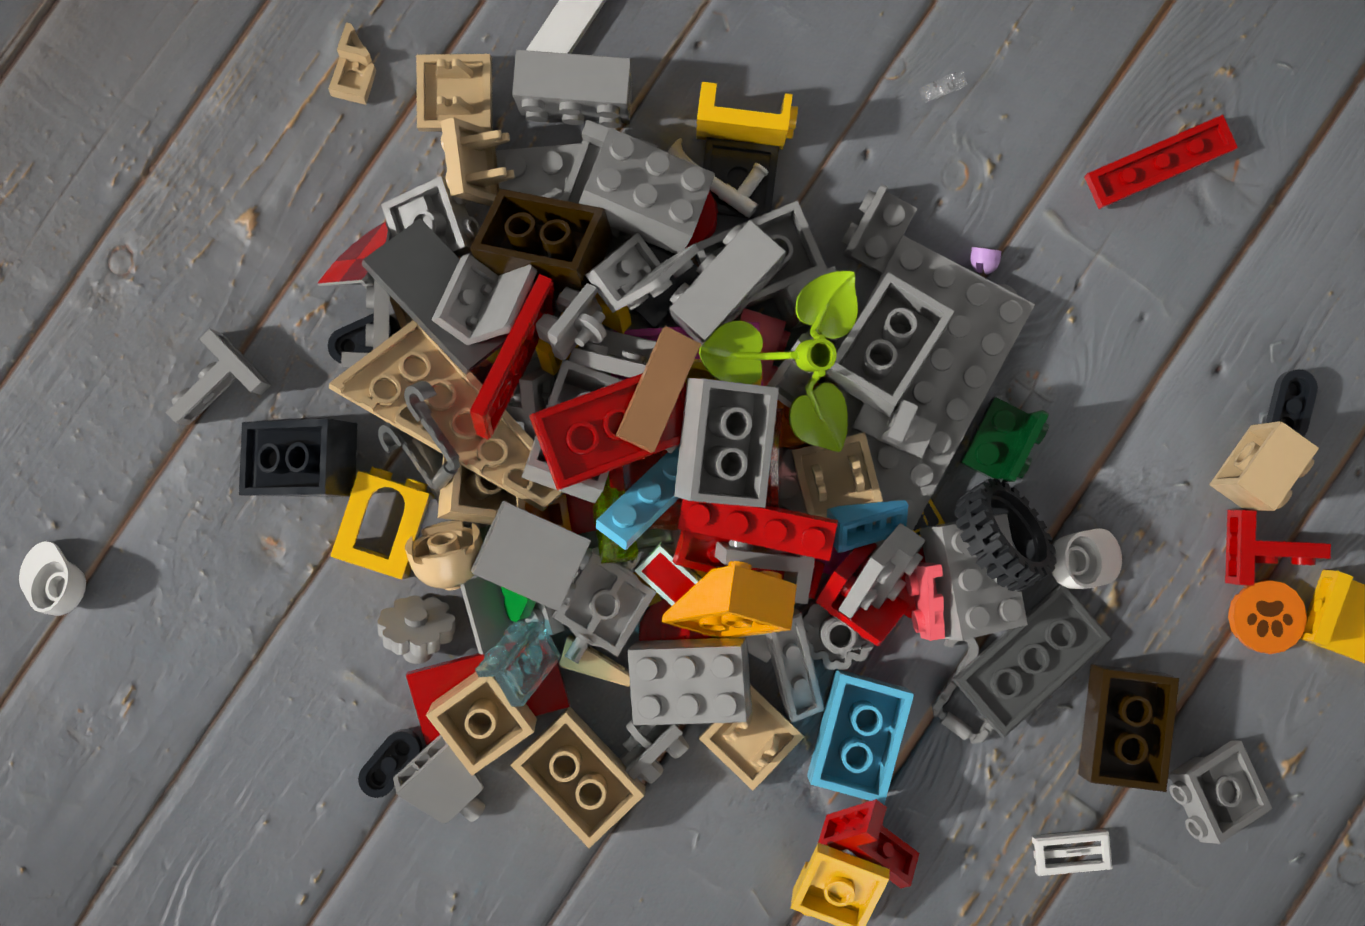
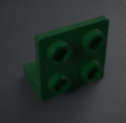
M993 397L959 463L988 478H997L1000 482H1015L1017 477L1022 479L1031 465L1032 458L1028 456L1034 444L1039 445L1047 434L1049 424L1045 422L1049 413L1043 410L1026 413L997 397Z

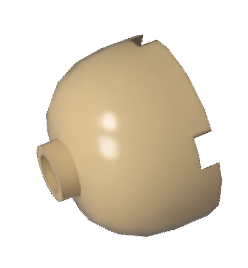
M458 520L427 526L421 530L422 537L418 538L415 542L412 536L407 540L405 551L415 576L428 586L445 590L461 588L460 585L466 583L474 576L471 568L483 544L477 525L472 523V529L466 528L463 521Z

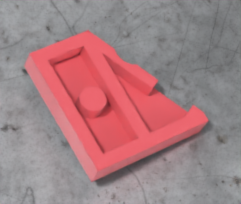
M920 562L911 576L908 574L905 576L907 591L910 596H914L916 610L912 611L913 627L915 632L920 633L923 639L929 641L944 639V598L942 594H937L935 583L936 577L943 576L942 564Z

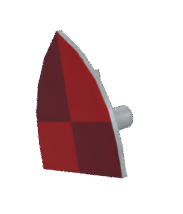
M386 221L353 243L337 258L317 284L319 286L361 283L366 289L367 286H374V278L362 266V261L389 241L390 231Z

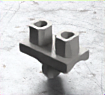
M588 283L581 291L565 287L559 294L556 302L559 311L563 312L560 318L547 313L543 314L536 323L539 338L551 345L554 357L564 361L577 344L583 347L587 341L600 343L606 337V330L601 324L606 317L602 313V307L595 298L598 292L597 287Z
M631 720L626 725L631 736L623 743L627 751L619 758L626 767V773L633 780L639 776L652 784L662 775L664 770L661 763L656 759L665 750L674 759L679 758L689 749V745L683 737V732L678 724L639 726L633 725Z

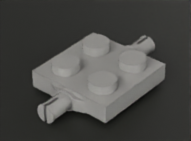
M631 546L621 564L610 563L595 553L591 554L584 570L579 571L573 581L576 584V589L568 605L562 603L560 610L555 611L552 616L568 626L572 633L577 636L564 655L565 657L578 664L589 644L602 647L618 657L656 594V591L641 583L633 573L645 553Z

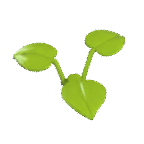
M852 271L827 273L811 280L802 288L796 301V315L801 322L812 326L810 335L814 339L801 342L795 351L760 353L763 347V339L760 332L752 324L739 320L730 321L718 327L699 348V356L704 367L719 381L743 384L757 382L762 375L760 360L795 359L800 369L814 372L805 386L807 395L798 396L790 406L789 424L793 433L801 441L834 452H841L846 440L848 413L845 398L841 391L831 383H821L814 389L813 387L820 377L825 376V370L830 369L837 358L835 346L826 338L836 339L845 336L855 325L858 314L855 273Z

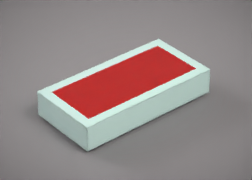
M660 542L636 566L635 572L673 606L701 578L690 568L674 564L672 562L674 553Z

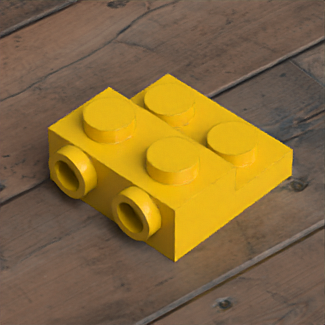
M818 843L810 861L805 862L793 887L791 909L836 926H866L889 881L890 869Z

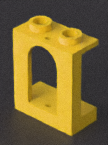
M371 467L370 473L358 471L330 557L401 580L409 578L412 568L407 558L405 545L411 536L414 542L417 540L430 499H435L433 493L426 491L428 484L407 478L405 484L391 480L392 472L376 467ZM384 487H391L399 491L405 502L404 513L390 556L355 545L369 500L374 492Z

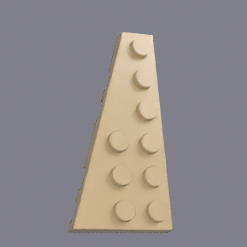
M414 320L329 383V389L442 453L422 423L416 421L408 409L404 398V392L408 386L419 381H426L434 388L437 395L424 401L432 412V418L459 455V463L462 466L541 511H544L564 494V492L521 478L534 440L506 410L492 438L487 440L476 435L470 409L482 387L481 382L471 372L465 375Z

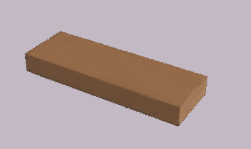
M667 326L662 328L615 435L616 437L650 453L655 452L701 343Z

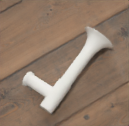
M681 138L667 152L697 165L683 151ZM755 163L753 169L738 190L714 176L710 190L717 194L724 202L750 218L758 204L749 197L763 177L768 174V171L762 165Z

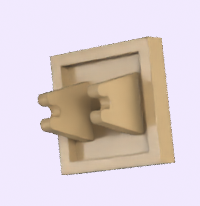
M490 54L416 55L417 129L419 132L442 131L441 120L452 117L493 131L492 57Z
M455 117L441 120V145L446 157V183L450 189V195L491 206L499 191V183L515 178L514 170H506V167L497 168L495 146L509 142V133H502L501 130L491 131Z
M865 432L846 437L841 452H834L813 445L791 451L807 514L827 518V509L883 502Z
M750 684L752 712L747 722L711 723L699 736V740L753 791L804 738V735Z

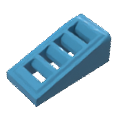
M905 500L844 505L827 509V518L838 520L833 544L834 548L838 553L887 539L900 523L907 526L909 504ZM891 517V523H886L887 518Z

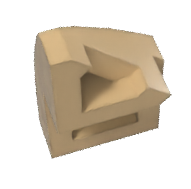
M346 23L337 47L339 59L328 89L332 97L366 105L376 69L370 53L363 46L352 24Z

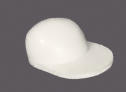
M1098 528L1071 533L1059 538L1053 544L1056 550L1054 556L1057 558V562L1054 565L1055 569L1052 575L1064 587L1088 589L1107 585L1115 581L1120 573L1122 566L1121 549L1116 538L1108 530Z
M47 541L35 545L23 560L19 574V583L26 599L35 611L61 616L70 613L77 607L86 590L85 575L76 565L67 561L56 544Z

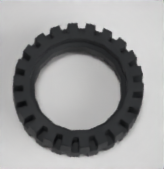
M990 478L959 498L955 505L957 507L955 509V516L959 518L956 521L957 528L964 531L960 536L963 542L969 543L970 547L967 550L970 555L977 556L978 560L976 563L981 569L986 567V575L992 580L997 578L998 585L1002 587L1007 586L1010 591L1017 590V592H1020L1038 583L1054 571V565L1057 562V558L1054 556L1056 550L1050 544L1053 541L1051 535L1044 531L1047 526L1044 521L1038 520L1036 516L1039 513L1035 508L1030 509L1027 498L1025 496L1020 498L1019 491L1015 487L1010 489L1009 483L1000 482L997 478ZM1007 514L1011 538L1016 549L1003 535L993 515Z

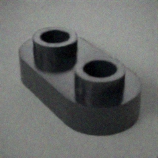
M374 313L341 327L331 334L328 340V352L336 362L341 363L342 352H345L344 345L348 341L355 343L353 352L370 353L373 350V347L366 346V324H374ZM389 315L390 338L401 329L399 322L391 315Z
M1298 369L1285 372L1279 376L1275 383L1266 423L1279 422L1284 418L1287 420L1290 428L1303 437L1306 435L1318 391L1317 381L1311 373ZM1291 383H1294L1297 387L1295 395L1289 392V385Z
M400 729L386 738L360 770L358 782L361 790L366 795L380 798L386 796L395 788L393 777L422 752V742L419 736L411 730ZM403 741L409 745V753L403 754L399 751V742ZM376 770H381L385 773V782H379L375 779L374 773Z

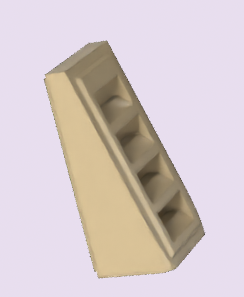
M571 635L567 637L559 663L562 668L627 687L630 686L629 670L589 645L578 664L565 657L564 655L576 638Z

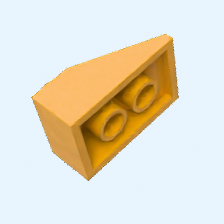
M730 561L726 567L709 571L663 614L662 622L716 638H733L788 631L792 628L797 584L782 580V575L772 571L757 572L751 570L752 565L748 563Z

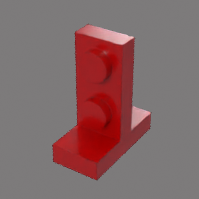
M1227 510L1225 583L1254 586L1255 563L1278 564V557H1291V564L1316 565V558L1331 559V544L1256 540L1257 511Z
M875 799L826 815L818 843L840 851L848 849L858 858L890 869L889 880L899 888H906L912 885L920 853L882 825L887 809L885 805Z

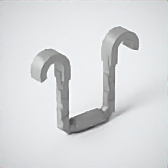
M974 638L966 640L946 639L943 645L951 648L957 642L965 641L968 645V652L955 673L947 681L946 686L942 688L934 703L931 704L933 716L939 717L942 725L963 740L969 738L971 744L983 743L993 730V727L987 720H985L979 732L973 733L971 726L950 711L944 713L942 708L943 704L947 702L951 693L957 687L952 678L978 656V644Z

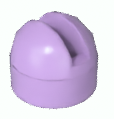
M972 247L971 266L979 274L983 270L986 275L990 274L998 268L1002 251Z

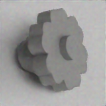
M416 595L397 599L394 602V608L383 609L377 620L378 635L383 637V646L386 649L392 650L397 655H403L406 661L414 664L430 660L433 653L440 650V644L452 641L456 630L455 617L449 614V605L435 597L427 598L424 601Z
M811 603L807 612L802 617L805 629L807 630L806 635L812 659H822L826 669L847 670L852 664V659L859 662L864 661L869 651L874 647L872 642L861 637L858 632L837 617L829 614L826 609L817 603Z

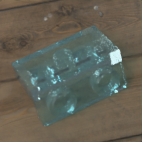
M518 621L510 625L505 630V635L495 647L485 653L484 660L475 669L478 677H495L511 707L524 706L561 658L542 621L528 623Z

